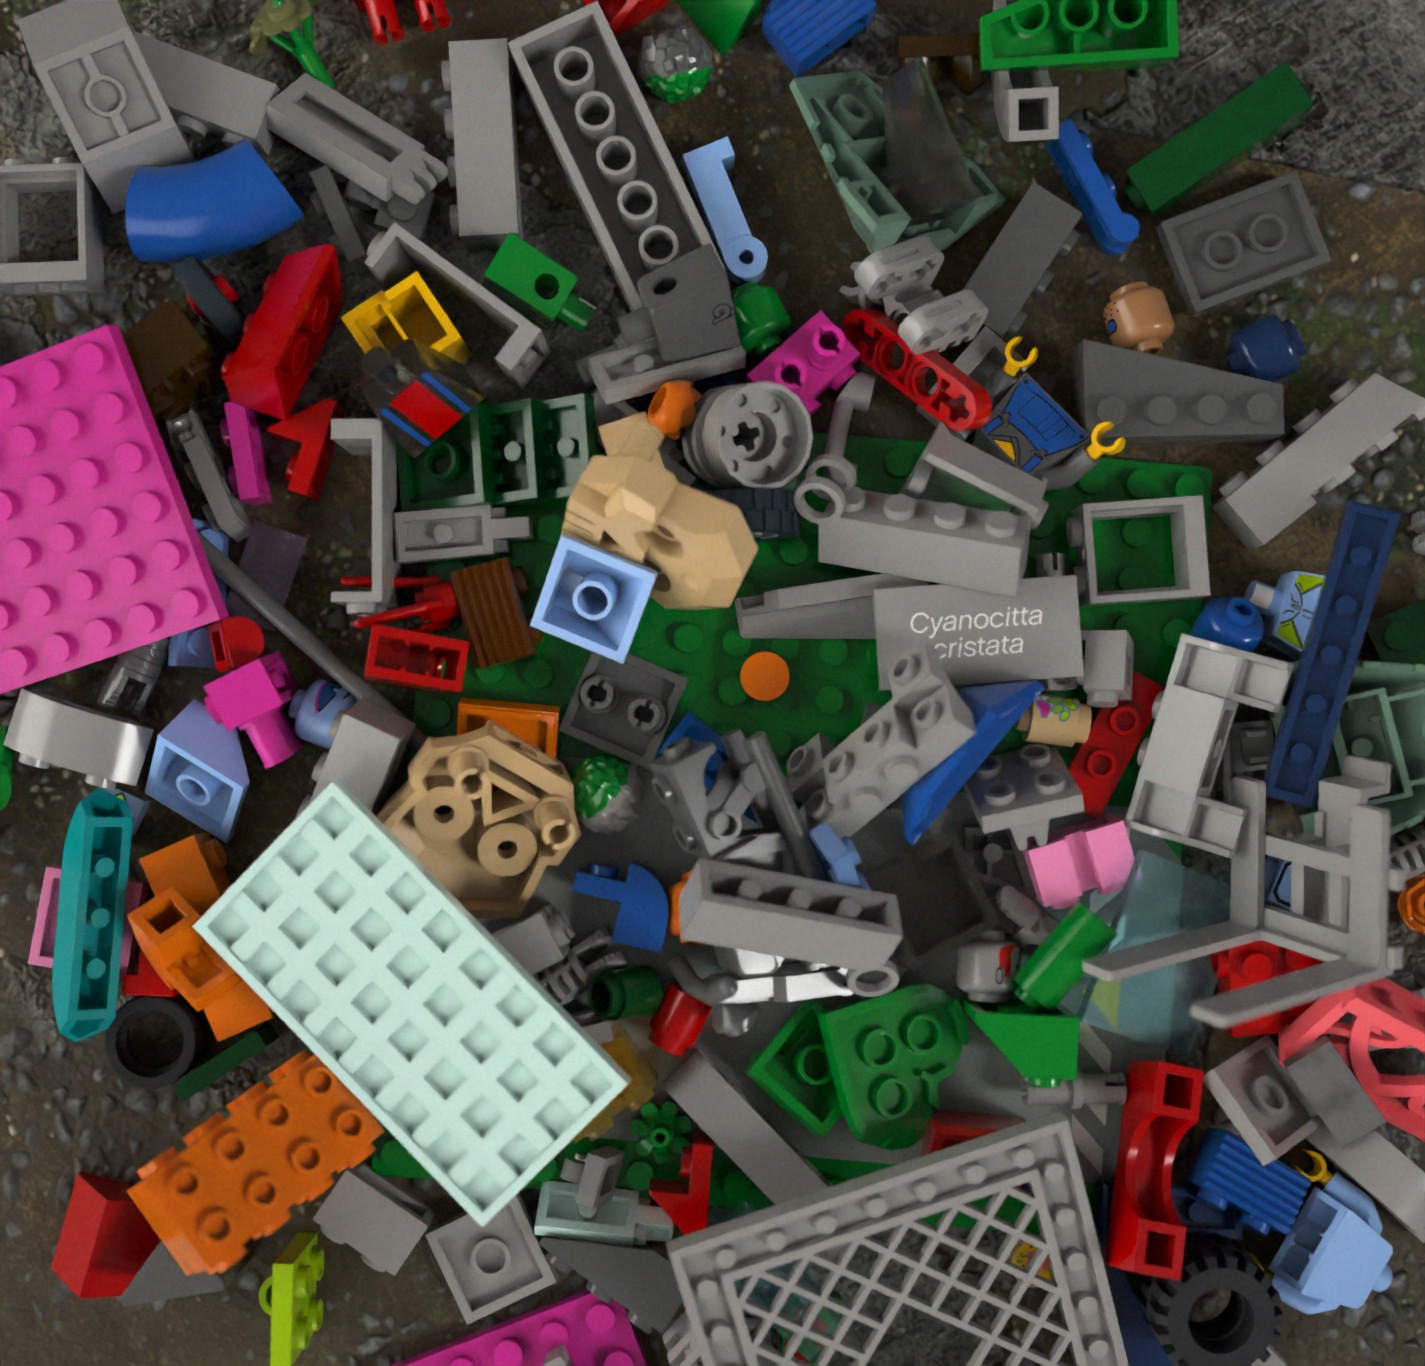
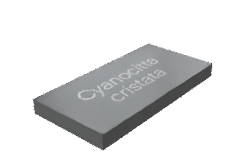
M1076 575L1023 578L1016 597L946 584L872 590L879 691L891 690L888 671L899 657L911 652L923 640L938 650L943 669L952 686L1084 676Z

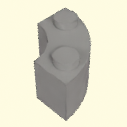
M21 688L3 745L20 752L18 761L23 764L43 769H49L50 764L87 774L85 782L88 784L114 790L117 782L133 786L137 785L154 729L133 719L93 709L69 699Z

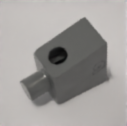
M711 243L703 245L642 276L637 284L643 308L617 317L626 346L653 338L662 359L668 362L741 345L727 274Z

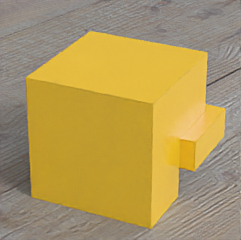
M418 271L386 292L379 291L341 317L377 373L384 367L386 361L392 365L400 361L411 363L412 365L405 371L399 370L397 374L398 376H402L404 373L409 374L412 377L408 381L410 385L415 382L414 378L421 372L423 374L427 372L436 380L473 355ZM425 380L423 386L426 387L430 383L427 380ZM392 383L385 384L394 398L402 393L398 385Z

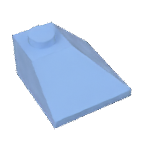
M563 533L530 626L623 664L658 572Z
M193 699L158 734L144 792L226 844L233 836L249 785V777L237 727L227 731L224 723L218 724L214 721L205 705Z

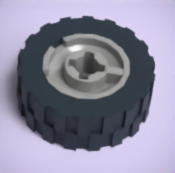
M754 488L703 492L739 507L755 542L788 539L800 535V514L794 504L795 492Z

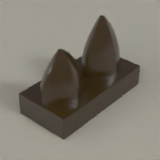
M979 34L894 36V57H899L900 73L905 90L918 108H922L937 86L941 74L943 56H948L949 72L954 83L966 96H971L979 88L988 72L981 71Z

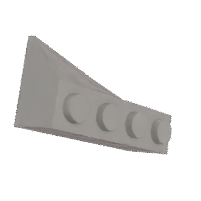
M1377 373L1359 382L1354 377L1349 378L1329 395L1333 400L1329 407L1321 413L1317 408H1314L1292 426L1297 434L1283 444L1278 439L1259 453L1255 459L1260 465L1246 476L1241 470L1226 481L1218 489L1223 496L1211 506L1212 509L1247 550L1265 545L1318 502L1315 495L1319 491L1322 494H1326L1356 472V468L1353 466L1356 460L1361 463L1378 451H1383L1399 437L1393 430L1415 420L1421 421L1425 417V398Z

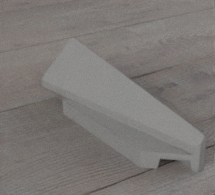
M881 573L764 592L762 595L736 598L734 601L739 634L742 638L876 639L872 590L925 586L929 584L928 581Z

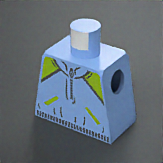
M1304 571L1284 573L1278 579L1275 588L1253 580L1244 594L1243 598L1252 602L1258 612L1264 615L1263 620L1266 631L1262 641L1295 661L1300 659L1324 575Z

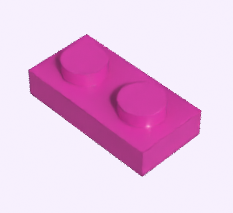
M233 402L224 403L226 418L221 419L220 426L224 443L228 448L231 447L234 466H230L228 469L232 492L234 495H239L240 501L251 506L271 504L272 499L258 411Z

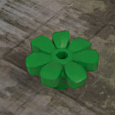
M672 1099L664 1100L660 1110L654 1101H647L641 1105V1113L644 1119L640 1117L631 1119L629 1132L634 1136L641 1137L634 1145L635 1151L641 1157H645L651 1151H654V1158L657 1163H668L671 1159L670 1150L682 1155V1146L689 1147L688 1139L682 1134L692 1129V1120L688 1114H681L676 1117L679 1108L676 1101Z

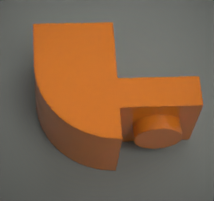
M172 886L128 914L135 938L154 970L171 990L176 988L197 1012L241 982L239 974L192 927L201 916Z

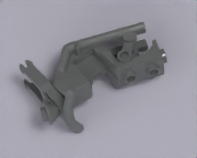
M734 729L719 737L729 759L720 764L717 777L706 793L704 790V770L708 758L717 750L714 743L692 741L691 737H684L666 745L662 749L664 755L649 763L655 776L652 779L654 791L659 800L669 807L676 823L673 825L674 835L684 851L712 860H728L730 864L830 882L765 732L758 731L744 738L741 729ZM750 806L759 828L741 830L742 823L740 818L747 807ZM714 945L719 966L728 972L711 974L705 979L699 978L687 959L680 954L673 955L668 962L670 971L686 994L710 1006H716L712 1027L715 1032L726 1033L730 1037L741 1035L754 1026V1019L760 1012L757 1001L793 1002L854 994L849 989L847 983L842 984L848 968L835 967L818 970L820 967L826 968L831 965L802 960L783 962L785 957Z

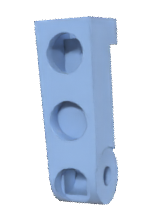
M727 136L683 154L682 168L713 244L725 267V272L730 281L741 286L761 280L765 273L768 255L764 244L756 237H752L726 170L734 168L735 153Z

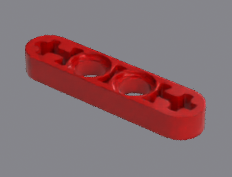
M877 309L852 310L846 315L841 330L847 340L860 353L859 359L928 413L954 431L975 430L987 423L991 415L992 403L988 392L980 384L934 350L919 355L913 354L898 335L900 325ZM867 334L872 338H879V340H866ZM896 343H899L904 351V362L900 369H897L892 362V350ZM930 368L936 372L938 377L937 390L933 395L925 387V375ZM950 398L966 399L965 406L957 400H950ZM966 410H969V415L964 417Z

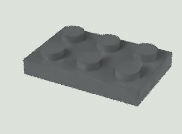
M1296 170L1164 220L1155 227L1190 317L1323 267L1332 261Z

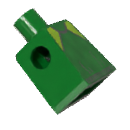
M511 232L508 233L484 274L483 287L518 313L551 330L558 318L582 333L597 308L573 293L578 281L577 276ZM548 288L554 293L555 297L552 299L541 298L536 290Z

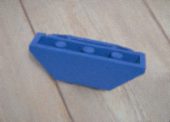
M1037 680L964 686L960 689L958 695L972 713L976 734L901 795L904 835L910 844H915L1044 690L1045 686Z

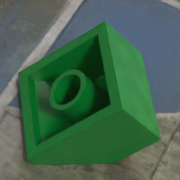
M960 996V1004L966 1014L1025 1078H1030V1084L1041 1087L1061 1086V1080H1077L1079 1017L1059 1003L1053 1011L1043 1006L1036 1012L1019 999H1008V1002H983L968 1000V997Z

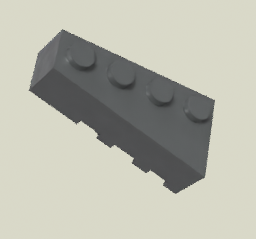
M1082 339L1070 352L1072 418L1090 436L1093 429L1102 422L1115 424L1102 437L1104 447L1113 445L1121 437L1126 440L1125 447L1266 444L1285 434L1283 384Z

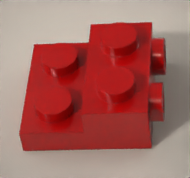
M1262 940L1210 954L1212 972L1218 978L1217 995L1322 964L1319 959ZM1318 999L1224 1028L1232 1038L1282 1033V1024L1294 1022Z

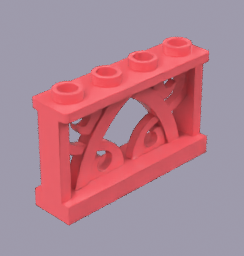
M1382 978L1321 997L1290 1025L1285 1024L1282 1027V1033H1278L1279 1063L1283 1067H1285L1282 1063L1284 1059L1313 1043L1320 1035L1336 1034L1344 1036H1334L1328 1039L1386 1122L1425 1143V1074L1389 1075L1378 1073L1368 1051V1044L1380 1048H1402L1411 1045L1423 1051L1425 1057L1424 998L1387 978ZM1347 1012L1353 1014L1350 1024L1338 1021Z

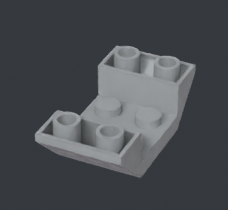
M66 0L17 20L33 67L83 166L113 214L126 209L129 184L138 168L143 166L181 165L197 161L134 36L136 32L120 0Z

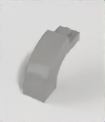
M993 0V11L1019 0ZM1048 70L991 71L994 109L999 131L1006 142L1059 139V86L1053 87Z
M1325 1123L1305 1138L1324 1157L1377 1200L1410 1233L1425 1243L1424 1171L1376 1130H1372L1343 1148Z

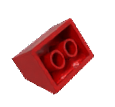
M327 243L284 256L277 272L270 273L266 278L262 291L263 299L257 311H252L247 315L242 329V340L236 352L231 351L228 353L222 366L221 377L225 381L231 402L285 421L288 420L345 304L336 247Z

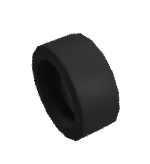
M181 994L174 997L140 995L127 1001L116 1011L114 1021L105 1030L103 1049L110 1068L122 1081L136 1088L159 1089L174 1084L199 1064L207 1047L208 1029L203 1013L201 1011L197 1012ZM151 1010L164 1011L170 1014L180 1025L184 1036V1047L179 1058L171 1065L162 1068H153L142 1063L133 1053L129 1041L130 1027L134 1020L142 1013Z

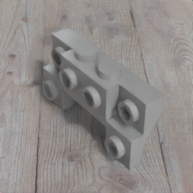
M1181 634L1165 690H1161L1157 694L1153 703L1152 718L1156 720L1151 736L1143 741L1138 752L1137 764L1141 766L1124 821L1125 826L1152 836L1190 845L1227 858H1233L1248 809L1211 798L1210 794L1237 707L1240 702L1279 713L1294 664Z
M924 640L911 652L899 657L888 671L892 699L835 749L832 740L821 733H817L804 746L796 748L786 761L789 790L793 798L805 805L808 833L810 830L827 822L839 839L845 835L850 838L976 734L972 713L949 681L940 661L938 650Z

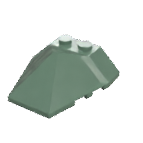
M860 70L792 79L789 85L791 92L850 218L852 227L866 243V247L871 254L880 249L923 235L929 236L940 250H944L1000 208L1006 200L975 163L966 156L962 157L960 162L955 160L937 145L941 138L938 133L929 127L923 134L902 116L906 107Z
M1357 660L1321 780L1343 775L1344 757L1348 755L1388 762L1391 766L1390 793L1368 798V805L1389 810L1390 837L1405 828L1414 826L1425 817V665ZM1299 661L1290 662L1294 665L1279 713L1268 711L1269 719L1272 722L1274 738H1276ZM1319 788L1312 808L1292 803L1301 832L1314 833L1315 813L1318 812Z

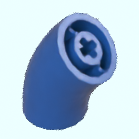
M245 138L231 147L199 161L172 166L140 167L131 178L126 197V233L130 248L136 259L148 263H181L192 255H195L201 261L227 256L256 246L284 232L305 218L293 198Z

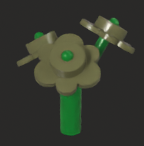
M267 0L264 10L259 12L251 23L248 33L249 39L252 40L249 52L261 58L266 49H269L275 43L296 56L307 74L330 88L335 87L333 80L314 49L312 6L318 5L320 2L329 3L333 0ZM300 20H302L303 36L298 29ZM282 30L288 32L293 42L279 33Z

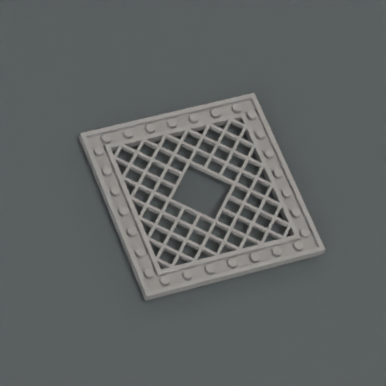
M1061 1110L666 1242L668 1254L704 1366H759L756 1354L776 1362L774 1366H827L836 1350L856 1358L852 1366H865L903 1303L983 1338L966 1366H986L982 1362L993 1344L1012 1351L1004 1366H1018L1023 1357L1037 1362L1041 1366H1070L1059 1361L1067 1346H1069L1074 1366H1129L1069 1120ZM1027 1183L1029 1193L1016 1186ZM993 1194L984 1210L968 1204V1202ZM1007 1194L1026 1203L1014 1225L995 1216ZM944 1211L935 1227L918 1220ZM958 1211L978 1219L965 1241L946 1233ZM1034 1214L1041 1237L1025 1230ZM989 1225L1008 1233L995 1255L976 1246ZM895 1227L886 1244L870 1237V1235ZM909 1227L929 1236L917 1257L896 1249ZM1019 1239L1038 1247L1025 1269L1007 1261L1008 1256ZM939 1242L959 1250L947 1271L927 1263ZM846 1244L837 1260L819 1253ZM859 1244L880 1253L868 1274L847 1265ZM970 1255L989 1264L977 1285L958 1277ZM890 1258L910 1267L898 1288L879 1280ZM1045 1259L1047 1260L1052 1281L1036 1274ZM796 1261L787 1277L770 1270ZM809 1261L830 1270L818 1291L797 1282ZM1000 1270L1019 1278L1007 1299L988 1291ZM921 1272L941 1281L929 1302L909 1293ZM841 1275L861 1283L850 1304L829 1296ZM747 1277L737 1293L733 1281ZM759 1278L781 1287L769 1308L748 1299ZM1030 1283L1049 1291L1037 1312L1018 1304ZM952 1286L971 1294L959 1315L940 1307ZM872 1289L892 1297L880 1318L860 1310ZM791 1292L812 1300L801 1321L780 1313ZM982 1300L1001 1308L989 1329L970 1321ZM1056 1303H1058L1063 1324L1048 1318ZM822 1306L843 1314L831 1335L811 1326ZM742 1309L762 1317L751 1338ZM1012 1313L1030 1321L1018 1342L1000 1334ZM853 1320L874 1328L863 1348L842 1340ZM773 1323L794 1331L782 1352L761 1343ZM1041 1327L1059 1334L1048 1355L1030 1348ZM804 1337L825 1345L814 1365L793 1357Z

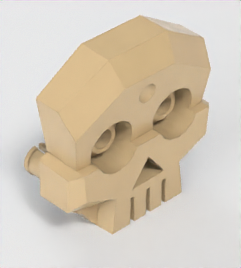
M642 421L636 422L619 454L612 456L593 455L569 497L561 535L565 533L657 571L658 575L650 597L665 609L702 610L730 607L758 550V546L740 508L679 483L675 474L651 463L650 461L657 448L661 446L664 436L652 424Z
M488 719L485 727L463 735L440 738L429 736L408 764L409 779L386 801L376 815L393 835L476 919L520 918L546 866H558L581 836L575 814L574 786L564 764L546 752H541V749L529 742L526 743L524 739L514 733H509L507 729ZM491 783L500 787L501 789L492 792ZM440 805H448L452 808L445 815L435 812V809ZM504 841H512L515 843V845L509 850H501L498 848V846Z

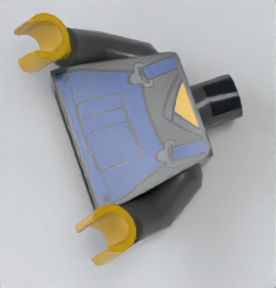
M1015 337L1008 342L1005 348L1007 362L1005 365L1000 364L997 366L983 387L990 396L992 411L987 423L983 427L973 430L975 437L971 445L1041 481L1044 477L1047 478L1048 482L1045 491L1069 488L1100 463L1099 457L1103 453L1114 455L1121 452L1125 447L1126 440L1121 437L1113 445L1104 447L1102 437L1115 424L1102 422L1093 429L1090 436L1027 372L1019 378L1017 372L1021 367H1028L1036 361L1038 349L1034 347L1026 360L1022 362L1017 361L1014 357V349L1020 343L1022 337ZM974 486L978 491H980V492H982V493H985V492H986V491H984V490H982V489H980V488Z

